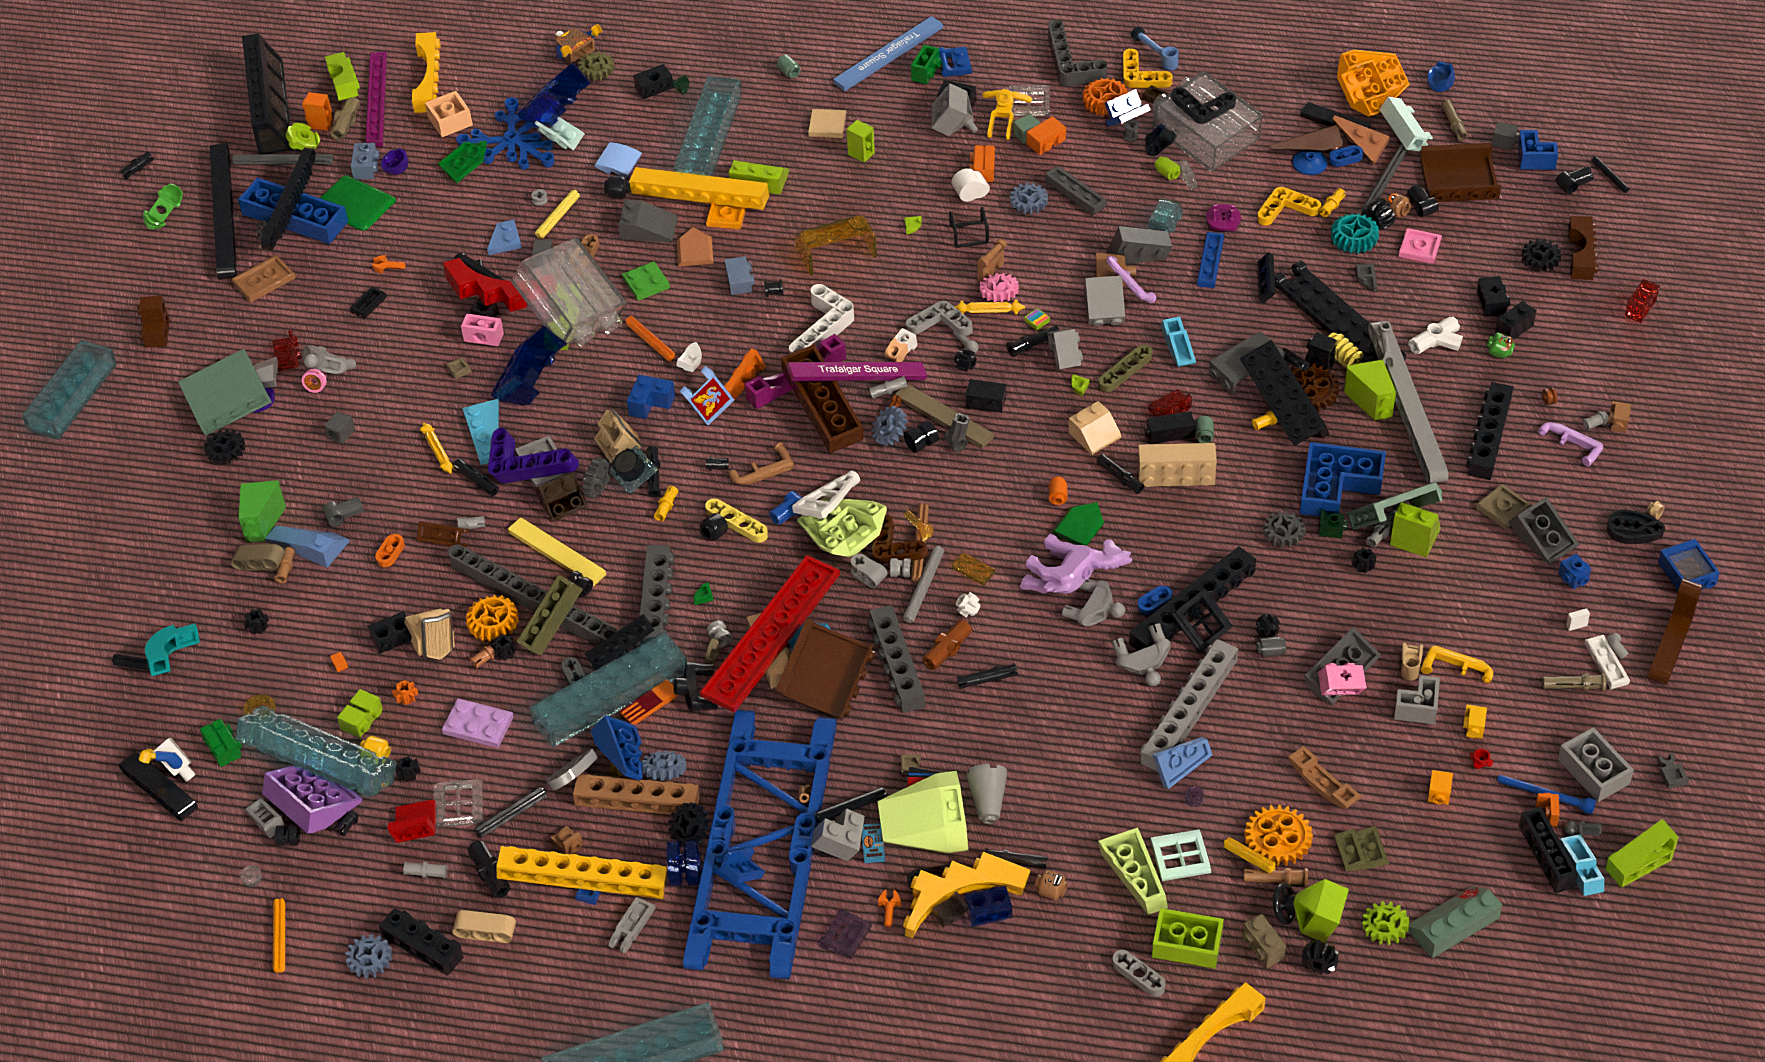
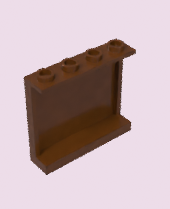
M1472 143L1421 146L1420 163L1428 196L1436 198L1437 202L1499 199L1501 184H1497L1491 158L1492 144Z
M807 617L777 685L776 694L843 721L844 716L848 717L851 712L852 705L849 704L852 697L856 699L860 687L857 685L860 679L864 680L868 669L865 666L868 661L872 662L876 652L873 651L874 644L867 645L814 623L813 619Z

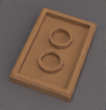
M275 255L231 280L234 286L251 303L290 282L296 276L279 256Z

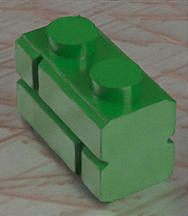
M218 719L212 722L211 725L208 724L200 729L204 742L219 766L223 767L229 764L230 761L241 758L240 749L242 745L238 737L233 738L234 732L229 723L225 725L222 719Z

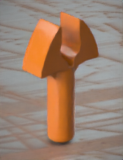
M386 255L373 258L374 263H371L372 269L383 274V270L386 268L405 269L406 267L405 262L387 261Z
M884 890L878 898V906L885 907L884 926L891 927L893 924V908L895 906L901 907V899L895 890L893 892L894 897L890 902L887 899V890Z

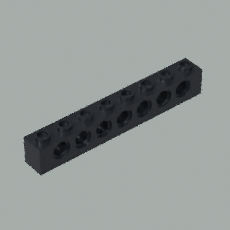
M1238 546L1130 631L1129 644L1138 651L1152 646L1154 641L1148 628L1153 625L1155 632H1157L1155 624L1158 623L1161 624L1165 639L1172 640L1175 634L1182 631L1171 617L1173 612L1204 588L1215 602L1225 598L1229 591L1234 587L1237 588L1244 579L1251 577L1255 573L1256 558ZM1201 600L1194 605L1200 616L1207 610ZM1191 608L1183 614L1189 623L1198 619Z

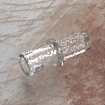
M1187 160L1180 161L1178 165L1182 173L1181 178L1186 182L1190 190H1194L1198 186L1194 177L1195 173L1191 170Z

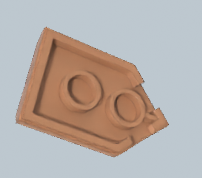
M693 226L678 238V267L714 264L712 237Z

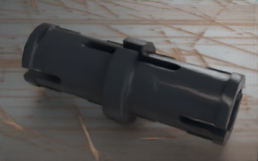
M147 151L138 159H133L131 164L120 170L121 174H123L122 176L128 179L137 171L143 170L144 166L154 160L153 156L150 158L151 153Z

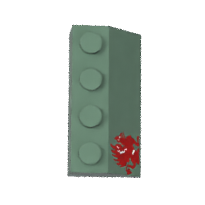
M1471 886L1409 923V933L1433 959L1499 919L1502 903L1489 889Z

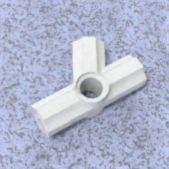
M1448 317L1439 323L1429 324L1426 331L1409 340L1410 350L1414 354H1420L1430 347H1438L1440 345L1459 351L1463 336L1455 334L1460 328L1458 320L1454 317Z

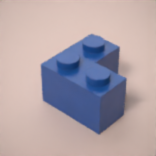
M1520 130L1517 144L1520 169L1555 170L1558 159L1557 142H1539L1538 130Z
M638 375L627 399L629 416L646 419L652 406L670 409L675 398L674 381Z

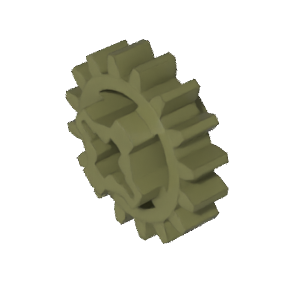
M597 51L596 54L591 52V55L585 54V58H580L581 62H578L579 73L582 74L583 78L587 77V80L592 78L593 81H596V79L602 81L603 77L608 78V74L612 75L613 70H615L614 59L611 58V55L606 56V52L600 54V51Z

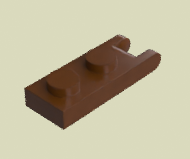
M419 521L417 540L449 546L462 545L467 548V544L460 543L461 532L469 533V529Z

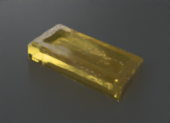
M965 552L952 564V569L983 586L995 574L994 568Z

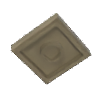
M1503 484L1476 505V509L1504 529L1510 526L1508 521L1531 507L1530 503Z

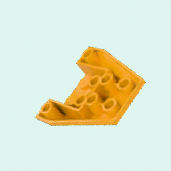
M1351 50L1340 55L1337 79L1350 107L1368 117L1381 113L1380 108L1387 97L1397 98L1410 85L1396 54Z

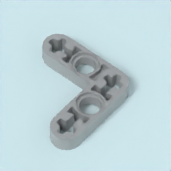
M947 301L937 302L906 320V330L914 334L921 333L940 321H943L951 329L964 336H968L973 332V326L969 318ZM932 316L931 319H925V317Z

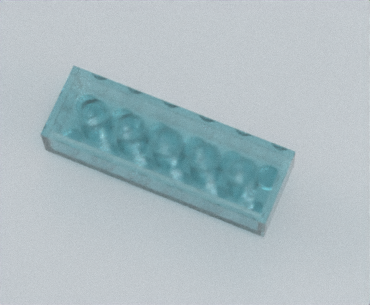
M81 340L23 413L22 417L27 430L59 440L117 365L113 350Z

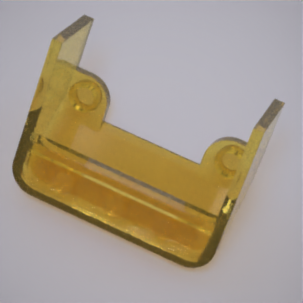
M858 215L807 229L795 237V246L810 276L813 275L812 254L809 250L812 248L862 235L873 258L877 257L876 236L864 216Z

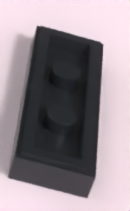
M1269 252L1257 262L1259 301L1262 303L1267 302L1276 293L1274 257Z

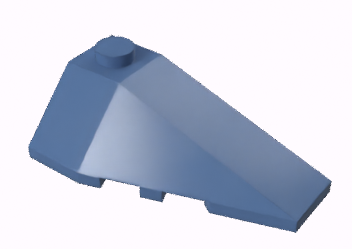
M275 526L265 538V541L279 545L283 549L291 547L295 550V554L326 568L329 567L349 543V539L333 532Z

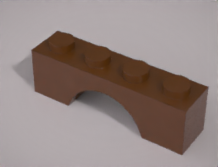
M1570 216L1568 226L1569 241L1578 244L1583 249L1572 255L1570 265L1571 279L1593 280L1594 273L1598 272V262H1595L1597 260V249H1594L1597 243V237L1594 236L1596 224H1593L1592 216Z

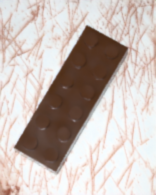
M815 344L781 357V370L828 452L833 453L862 441L863 426L836 381L791 380L787 369L789 362H825Z

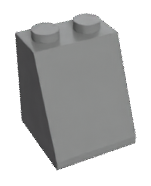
M1122 276L1085 278L1084 299L1088 325L1099 327L1103 326V324L1115 326L1124 323L1125 307Z

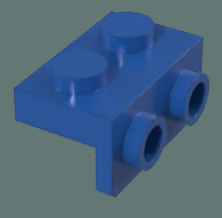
M751 847L727 852L722 859V865L719 869L734 883L760 879L765 873L762 868L751 861L754 849Z

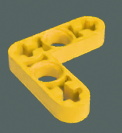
M1126 49L1124 51L1123 83L1126 87L1149 88L1152 85L1157 88H1166L1172 85L1173 75L1170 72L1139 71L1138 51L1135 49ZM1145 78H1151L1152 80H1151V81H1146V80H1144V79H1145Z
M1278 187L1258 211L1257 221L1264 226L1272 224L1284 206L1309 216H1317L1320 214L1321 202L1291 189ZM1293 200H1300L1301 203H1295ZM1274 204L1278 207L1271 208L1269 205Z

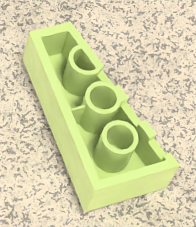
M1138 828L1098 841L1101 855L1148 915L1160 911V908H1168L1165 892Z

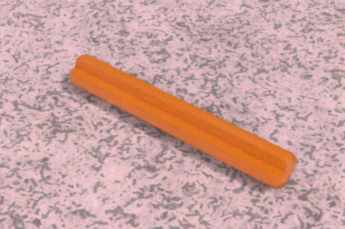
M633 316L625 319L626 325L667 361L675 359V353Z

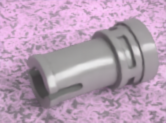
M484 515L472 518H457L458 527L468 529L485 528Z

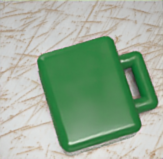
M347 175L342 176L320 197V199L344 206L348 218L347 225L361 231L371 227L396 202L394 196Z

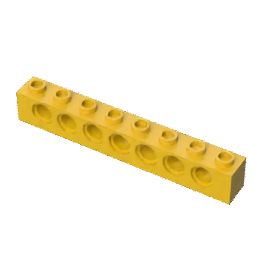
M501 846L496 867L497 879L663 899L667 880V867L659 864L650 865L640 862L620 861L618 859L609 860L595 856L585 857L577 854H561L554 851L544 852L535 849H520L513 846Z

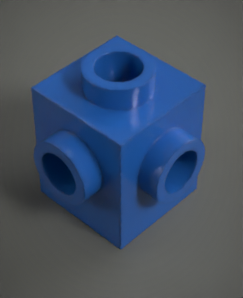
M1574 554L1561 561L1558 574L1566 584L1575 589L1588 583L1591 568L1587 562H1584L1577 554Z

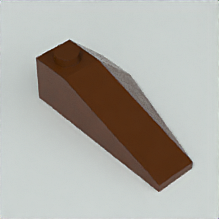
M1334 125L1269 146L1270 149H1329L1332 152L1333 150L1340 149L1339 146L1343 145L1338 125Z

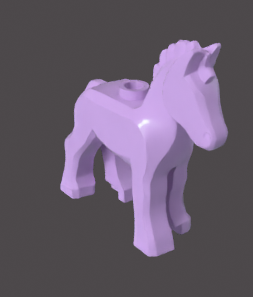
M1049 534L1044 541L1045 548L1051 550V555L1063 559L1061 566L1046 567L1039 562L1038 557L1031 555L1026 561V568L1040 576L1041 579L1027 574L1022 579L1020 588L1039 591L1043 594L1047 592L1072 593L1086 579L1090 578L1091 573L1095 569H1115L1131 563V552L1122 551L1110 539L1103 542V551H1099L1084 545L1061 542L1055 535Z

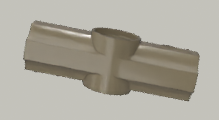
M357 98L345 99L341 109L335 112V122L331 128L330 135L337 141L345 138L349 127H353L355 124L356 112L360 106V101Z

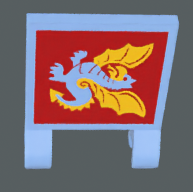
M705 366L701 372L708 381L694 394L686 386L680 392L690 402L704 422L709 425L734 401V398L715 376L714 372Z

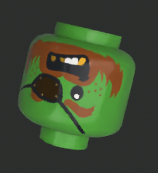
M1497 332L1493 337L1489 336L1486 346L1489 347L1488 352L1490 355L1505 359L1507 356H1511L1515 343H1513L1511 336Z

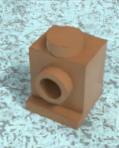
M1612 401L1608 421L1612 423L1611 431L1626 433L1631 404Z

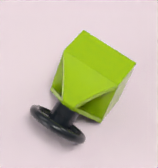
M1324 879L1295 894L1293 888L1288 883L1281 882L1274 890L1273 910L1277 920L1283 925L1290 924L1296 914L1300 932L1325 943L1340 923L1349 889ZM1282 890V898L1279 903V896ZM1283 910H1286L1288 913L1287 918L1282 916L1281 912Z

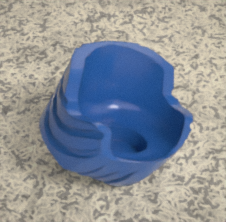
M1438 61L1428 71L1427 82L1429 87L1433 91L1443 92L1453 86L1455 80L1453 66L1451 63Z

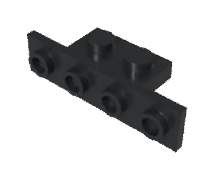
M643 614L588 651L585 655L594 669L597 670L615 657L619 656L621 659L629 654V648L633 646L636 649L644 643L643 639L655 630Z

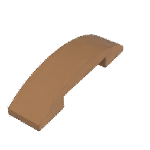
M1304 746L1288 757L1303 779L1331 803L1347 809L1361 798V795L1347 783L1342 785L1317 763L1318 758Z

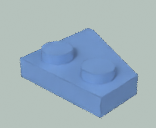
M514 220L496 224L487 248L488 255L522 248Z

